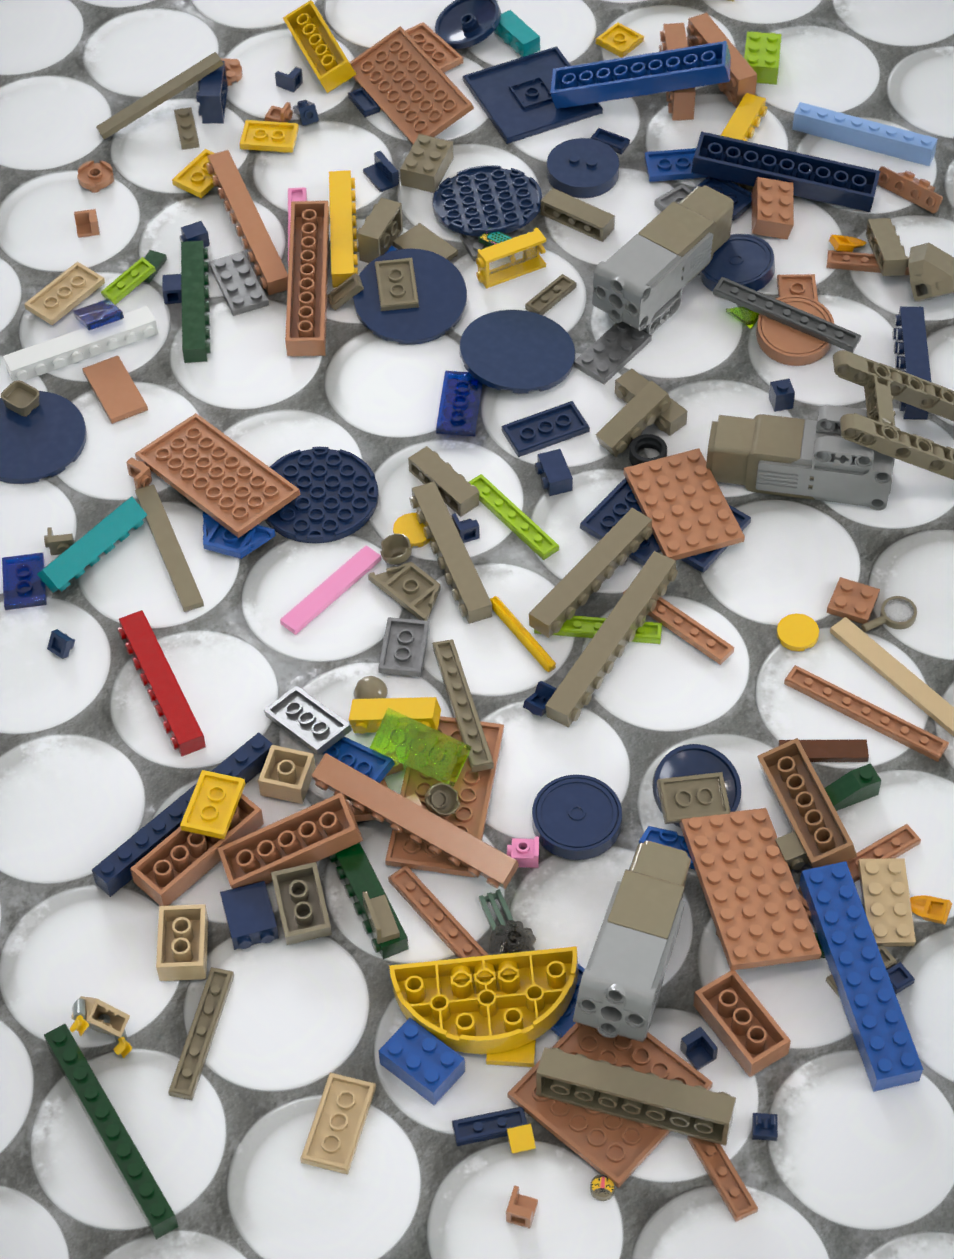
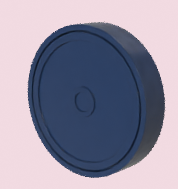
M590 138L570 139L558 144L548 155L547 178L554 189L574 198L600 196L611 190L618 181V155L613 148L599 140Z
M731 234L730 238L713 253L710 263L700 272L701 281L712 292L721 277L759 291L774 276L775 259L773 249L765 240L757 236Z
M586 775L559 777L546 784L534 800L532 807L534 834L536 837H539V843L546 850L558 857L569 860H586L597 857L613 846L621 831L622 807L620 800L612 788L594 777Z

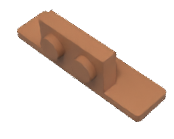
M884 166L879 168L880 175L877 185L932 213H937L943 197L934 192L935 187L931 186L928 180L918 179L914 173L909 171L896 173Z

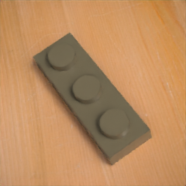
M192 108L174 110L182 150L199 148Z

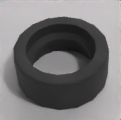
M643 434L633 439L630 444L629 460L632 466L667 457V445L659 436ZM643 448H652L660 454L654 458H644L636 452Z

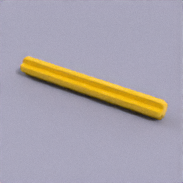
M494 596L490 598L493 611L547 672L554 670L556 662L499 597Z

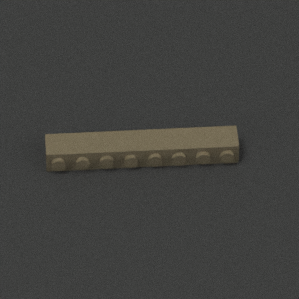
M435 481L413 487L412 497H409L410 504L413 509L416 508L418 522L420 524L423 523L425 526L423 527L426 539L430 538L431 550L433 554L438 556L439 568L445 571L444 576L447 585L452 586V595L454 600L460 604L461 616L466 617L468 624L492 617V603Z
M631 508L529 613V626L548 638L554 633L559 632L563 623L567 619H571L576 610L586 604L589 596L593 592H597L602 583L612 577L619 565L622 566L626 562L627 557L632 552L635 553L640 544L651 536L653 531L652 519Z

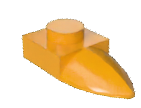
M831 235L829 242L836 251L853 252L854 248L867 244V242L850 236Z
M927 895L910 898L911 910L915 915L922 917L926 921L946 924L952 907L950 900Z

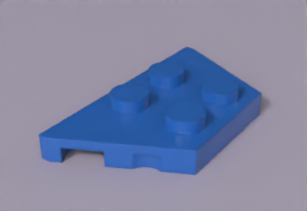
M203 511V546L206 550L242 559L276 535L275 529L257 525L238 538Z

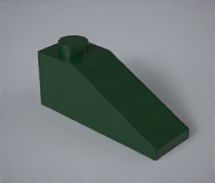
M870 763L851 770L824 789L835 810L838 811L879 795L882 780Z

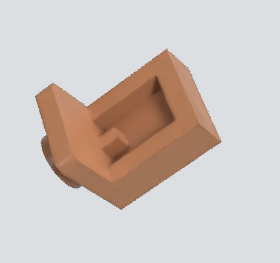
M286 102L283 108L271 106L265 115V121L287 123L293 116L291 104Z
M131 457L126 464L129 476L134 478L135 488L139 489L149 486L152 481L150 467L146 466L144 462L137 461Z

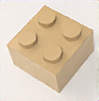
M271 745L258 779L260 795L303 804L312 780L311 775L316 769L314 754Z

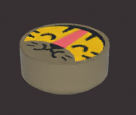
M605 1174L596 1175L591 1180L590 1192L599 1201L609 1200L614 1195L615 1183Z

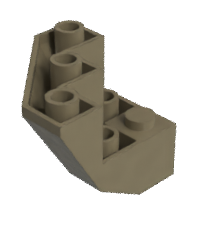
M929 242L911 247L908 266L914 301L921 302L954 293V257Z

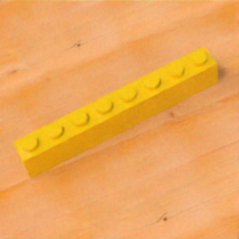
M351 170L329 171L331 275L333 288L341 285L353 274H358V267H354L358 265V256L354 252L358 251L357 241H354V239H357V229L353 228L357 226L356 215H353L356 214V203H352V201H356L355 190H352L355 189V178H351Z

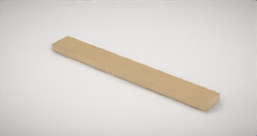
M844 617L830 628L832 635L954 737V707L848 618Z

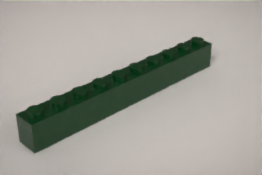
M63 1024L44 1034L51 1054L155 1238L158 1239L176 1229L178 1223L173 1210L67 1025Z

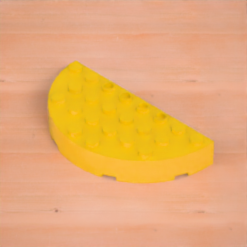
M577 946L390 965L389 969L396 1001L407 1020L412 1018L454 1051L470 1054H494L526 1045L542 1036L557 1023L565 1013L575 992L578 979Z

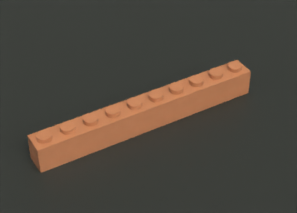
M229 150L208 155V163L206 164L208 174H212L213 184L215 187L218 186L219 197L224 199L225 210L230 212V220L232 224L236 225L235 229L238 237H242L243 248L248 250L249 261L254 263V271L256 276H260L262 288H266L268 295L286 291L288 289V273Z
M325 753L311 775L316 781L315 785L324 791L330 789L335 792L333 795L342 792L347 800L353 802L352 806L361 812L367 810L372 813L371 817L380 823H383V821L390 823V828L400 834L404 831L410 835L409 838L419 845L422 842L427 844L431 852L439 856L441 853L448 856L447 860L458 867L460 864L468 868L467 872L475 877L481 875L487 878L486 882L497 889L499 886L506 889L519 867L517 860L327 753Z

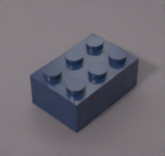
M222 61L224 63L223 66L198 81L199 92H196V100L200 102L198 114L202 116L203 123L224 124L228 94L225 61Z

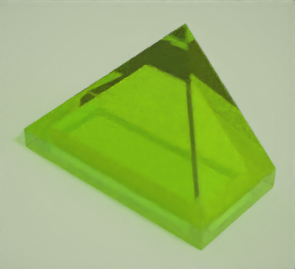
M742 306L726 308V313L750 329L759 317V313Z

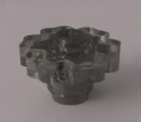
M508 920L505 926L497 925L490 935L492 943L489 946V951L492 955L535 951L533 945L536 942V937L533 935L531 928H523L521 921Z

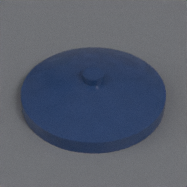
M455 0L438 16L435 23V33L453 49L474 46L488 38L495 31L501 20V9L496 0Z
M688 744L677 747L661 760L655 770L652 783L655 802L662 812L656 782L658 779L722 772L730 811L735 812L741 799V782L737 770L725 755L712 747L701 744ZM673 823L674 825L680 827L679 823Z

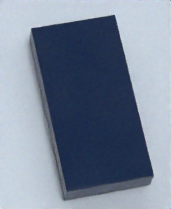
M363 87L348 93V98L364 117L380 112L379 105Z
M598 128L590 138L606 143L616 153L621 155L630 144V139Z

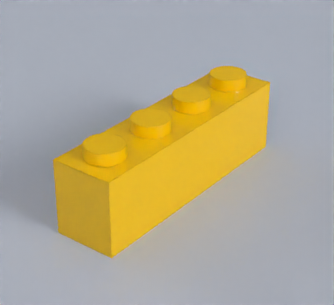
M746 93L721 133V136L743 141L751 139L754 129L760 125L761 117L766 115V98Z
M436 697L353 699L348 721L353 732L360 734L438 731L441 708Z

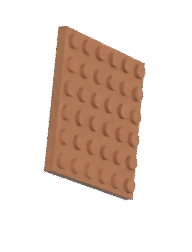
M575 1023L552 1047L559 1048L565 1053L573 1055L582 1054L588 1059L604 1060L618 1067H630L637 1072L653 1073L667 1080L676 1079L690 1086L698 1085L710 1090L713 1085L712 1081L649 1032L646 1040L640 1042L620 1035L608 1038L602 1036L596 1028ZM540 1060L507 1093L511 1101L517 1106L522 1107L528 1115L599 1173L605 1174L618 1188L671 1132L666 1129L536 1095V1072Z

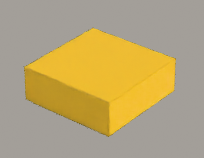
M531 1124L506 1129L512 1154L536 1148Z

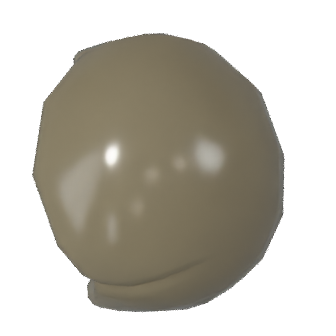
M396 533L390 535L381 542V556L390 565H400L411 556V544L409 538L404 534Z
M375 676L363 677L357 682L353 692L354 699L386 698L388 693L386 684Z
M445 783L430 786L425 795L427 809L439 817L454 814L460 806L458 792Z

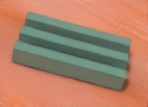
M500 889L496 890L494 894L490 892L485 897L483 895L479 896L480 905L495 938L517 930V926ZM496 899H498L499 904L503 910V913L510 927L506 926L505 921L501 915V912L496 904ZM487 902L491 903V906L502 928L501 930H498L495 921L492 917V914L488 908Z

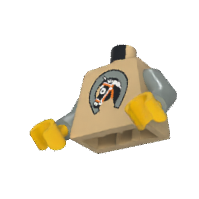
M81 996L74 1002L71 1019L75 1021L71 1025L70 1031L73 1033L77 1030L80 1036H82L89 1027L95 1031L115 1036L118 1044L113 1050L117 1055L121 1054L125 1058L132 1050V1046L126 1041L127 1035L125 1031L130 1015L97 998Z

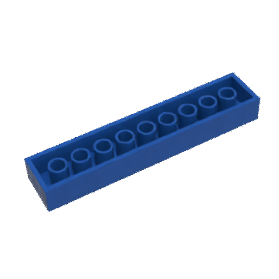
M727 41L555 68L552 74L550 94L555 108L559 109L730 82L731 55Z
M844 861L803 870L799 885L809 907L812 922L837 986L842 1006L873 1092L918 1082L921 1078L923 1067L847 862Z

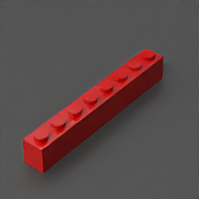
M143 610L119 618L120 627L117 629L120 638L126 640V650L129 655L133 654L134 656L132 661L136 671H141L139 675L143 686L148 685V696L151 702L155 701L157 704L155 705L156 713L159 718L163 717L164 719L162 724L166 734L170 733L172 736L170 741L173 749H178L182 757L205 748L204 735Z

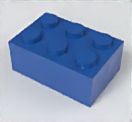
M409 1018L378 1050L380 1064L433 1105L465 1073V1058L412 1018Z

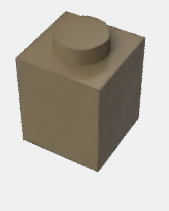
M795 831L775 839L790 870H798L804 867L805 864H808L806 852Z

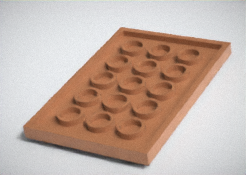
M699 448L624 468V476L643 514L652 519V533L664 556L673 560H679L744 542L745 536L711 470L706 468V460Z

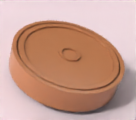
M786 295L776 298V300L834 324L829 310L815 299L802 295ZM759 314L756 329L757 342L762 351L776 362L790 366L812 364L823 358L831 348L832 344Z

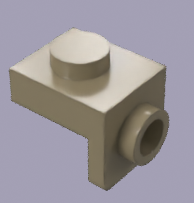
M52 527L47 528L48 535H44L45 547H49L51 555H59L74 544L73 534L53 535Z

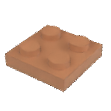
M840 577L826 613L842 618L846 617L849 620L865 624L869 621L880 589Z

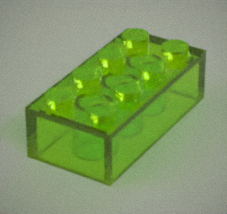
M390 708L387 709L370 745V749L454 787L472 748L455 738Z

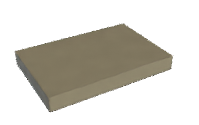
M418 223L393 240V246L398 250H427L439 254L449 261L458 255L456 248L421 223Z
M413 259L375 261L381 311L419 307Z
M722 772L664 778L656 781L665 824L680 823L681 819L730 814L731 812Z

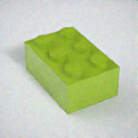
M747 32L744 59L757 73L756 83L777 85L782 34Z

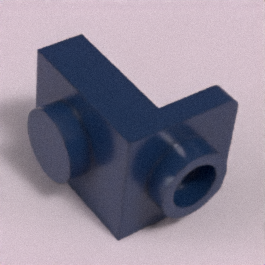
M302 100L297 102L298 105L292 106L294 113L300 116L302 125L305 126L319 121L314 103Z
M543 681L538 682L535 693L524 701L523 708L529 710L534 715L543 716L546 713L545 705L557 688Z

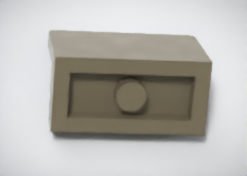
M367 891L362 892L363 905L377 943L380 944L399 938L400 932L386 895L370 899Z

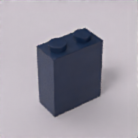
M265 881L220 892L234 950L247 949L255 944L270 943L275 939H279L278 928Z

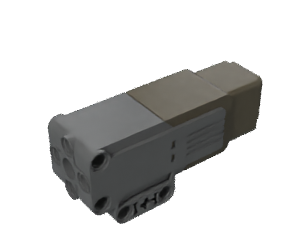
M705 185L703 187L697 186L681 202H672L606 262L601 261L596 266L593 278L592 305L608 313L609 318L616 323L622 321L639 331L643 330L648 334L654 333L678 310L681 304L682 288L710 263L713 253L730 238L734 208L733 200Z
M824 405L819 408L817 421L766 414L756 415L754 419L719 415L718 422L712 421L706 468L711 470L716 482L745 485V488L751 492L869 506L873 510H883L887 506L891 490L895 458L842 438L840 418L845 414L854 413L867 417V409Z
M652 841L638 844L629 870H625L621 882L617 881L587 967L584 969L573 1022L596 1028L602 1036L608 1038L620 1035L640 1042L646 1040L685 906V900H682L691 863L687 852Z

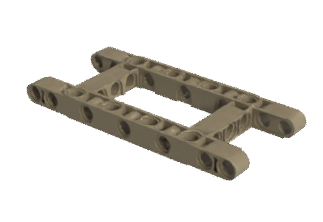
M840 350L834 353L833 365L835 374L839 378L864 387L867 417L854 413L845 414L840 418L842 438L954 480V449L938 445L934 441L916 434L911 435L901 431L895 426L894 416L896 414L893 411L892 400L896 399L954 421V391L849 351Z

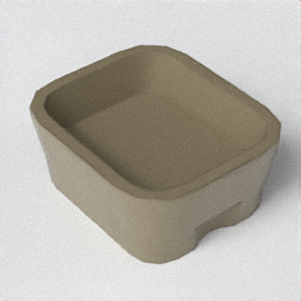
M18 380L12 382L2 391L1 399L10 410L21 416H27L39 405V391L27 383Z

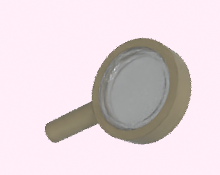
M903 596L889 597L881 606L880 617L862 624L861 628L864 632L883 624L893 629L909 628L916 620V605L910 599Z

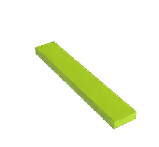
M482 474L468 482L478 489L479 501L540 558L545 560L559 551V545Z
M573 616L571 619H567L559 632L553 635L593 638L606 618ZM645 622L642 627H638L632 642L660 644L662 623ZM534 629V634H541Z

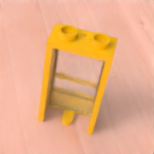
M535 228L531 233L528 232L485 249H478V258H476L478 266L476 276L478 281L482 282L487 289L546 267V263L539 255V252L541 254L546 253L542 244L547 242V239L539 228Z

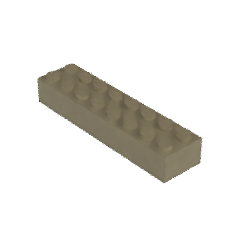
M544 1047L536 1072V1095L726 1146L736 1102V1098L728 1093H716L702 1086L683 1084L676 1079L667 1080L653 1073L645 1074L637 1072L630 1067L611 1065V1063L604 1060L588 1059L582 1054L573 1055L565 1053L559 1048L550 1049Z

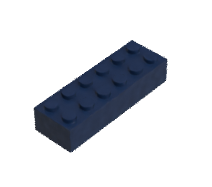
M900 307L899 314L895 315L896 328H893L892 338L896 340L894 342V354H897L895 368L931 382L924 308ZM899 402V410L903 411V419H928L929 412L904 402Z

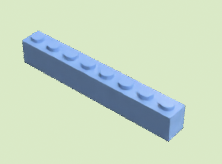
M802 102L799 103L794 112L792 130L930 166L935 155L938 138Z

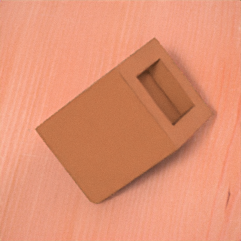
M96 209L74 212L78 238L100 235Z
M514 1185L506 1210V1222L530 1228L538 1200L519 1194V1186Z

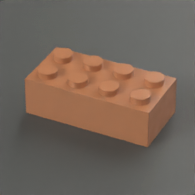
M735 970L727 972L695 991L693 1006L749 1078L789 1053L791 1040Z

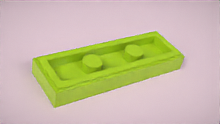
M142 257L103 289L101 294L115 306L153 274L156 269Z

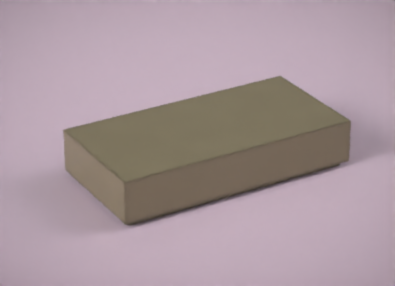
M353 274L327 295L332 309L336 311L364 289L358 274Z

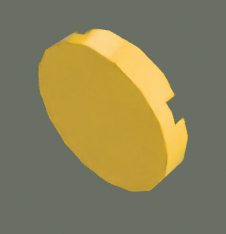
M416 513L404 514L395 521L393 534L397 533L407 536L411 548L412 546L423 547L430 542V538L426 539L423 527L425 526L423 523L420 524L418 522Z
M795 613L787 615L780 620L776 635L783 647L791 651L800 652L805 651L809 647H814L818 641L819 627L811 617Z

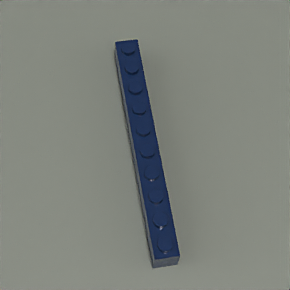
M258 732L211 772L245 779L246 785L262 771L271 745L274 744ZM196 784L92 869L95 884L111 897L132 880L130 868L180 827Z

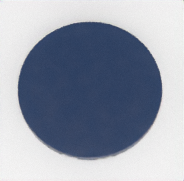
M496 165L477 166L459 171L456 176L448 177L439 185L432 199L433 212L442 225L460 234L477 237L483 233L501 232L507 234L524 227L537 216L541 209L542 192L538 183L520 170L514 168L510 170L503 169L502 166Z
M422 249L395 250L371 261L359 274L364 289L353 296L356 314L365 327L381 339L406 345L430 342L445 335V332L455 327L460 321L467 303L466 284L457 267L443 256ZM412 258L419 307L381 311L375 261Z
M500 310L485 314L467 326L460 340V358H462L466 370L476 380L499 391L501 389L509 390L516 394H529V391L536 390L541 392L558 385L570 374L575 360L574 343L566 330L550 318L530 311Z
M39 391V405L29 415L21 416L7 408L0 398V481L12 484L39 482V479L48 476L53 477L66 470L65 467L71 462H75L79 457L86 442V425L80 410L71 401L60 395Z
M321 446L312 447V449L304 451L296 450L281 457L270 466L271 469L300 490V496L264 520L268 526L275 529V532L288 539L315 544L340 540L363 527L376 509L378 485L375 475L367 463L348 451L342 449L338 451Z

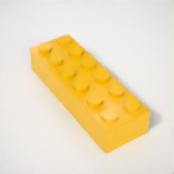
M312 0L283 17L284 22L327 93L357 75Z

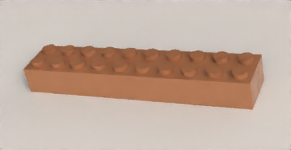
M291 201L285 336L287 356H326L330 220L328 201Z

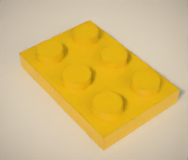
M246 120L240 140V149L293 153L299 130L298 123Z
M207 149L203 150L172 179L173 185L199 198L205 196L214 187L212 174H208L206 164L208 163V155L215 153Z
M202 770L180 824L181 830L225 839L245 787V779Z

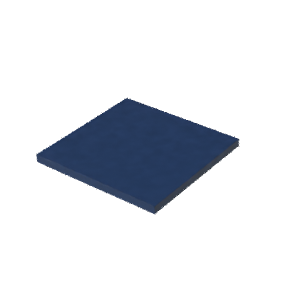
M557 46L463 76V82L506 144L603 113V108L598 102L567 108H555L550 94L553 69L571 66Z

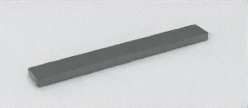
M721 277L713 290V294L851 353L854 352L861 340V335L727 278Z

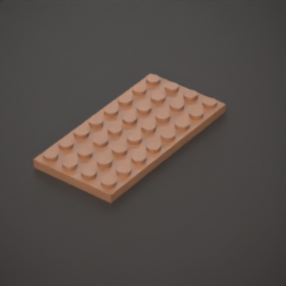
M401 26L350 62L357 74L353 77L354 80L365 89L412 145H414L419 134L435 137L474 109L473 104Z
M197 413L135 453L136 460L144 462L153 473L238 538L300 496V490Z
M440 716L438 731L414 732L400 795L406 798L417 794L423 808L428 810L425 804V795L430 786L438 783L449 784L458 792L460 806L454 814L441 818L482 841L504 733V724L480 721L494 763V769L472 772L455 718ZM392 829L385 859L386 865L395 867L408 866L410 869L475 877L467 872L468 868L460 864L458 867L447 860L448 856L442 853L440 856L436 855L428 849L429 846L422 842L419 845L409 838L410 835L404 831L400 834Z
M767 808L681 819L679 824L730 970L820 959L822 954L789 866L775 841L778 837Z

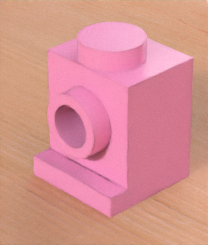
M535 837V839L512 838V845H507V855L517 860L519 867L538 868L539 837Z

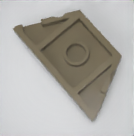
M412 562L404 563L398 567L386 568V572L377 575L374 572L368 574L369 581L416 618L428 621L441 590L440 584Z

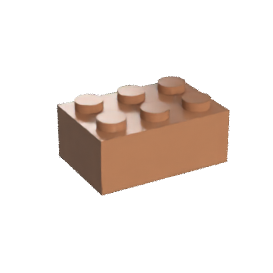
M757 177L752 190V234L788 240L794 226L793 183Z

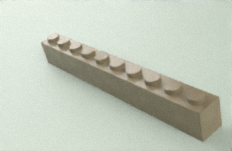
M656 551L652 553L545 705L548 718L568 728L573 721L578 720L583 706L589 704L595 689L598 690L606 673L609 674L612 671L615 660L623 655L625 646L628 642H632L638 627L644 625L647 614L655 609L657 600L660 596H664L670 581L673 582L678 574L676 560Z

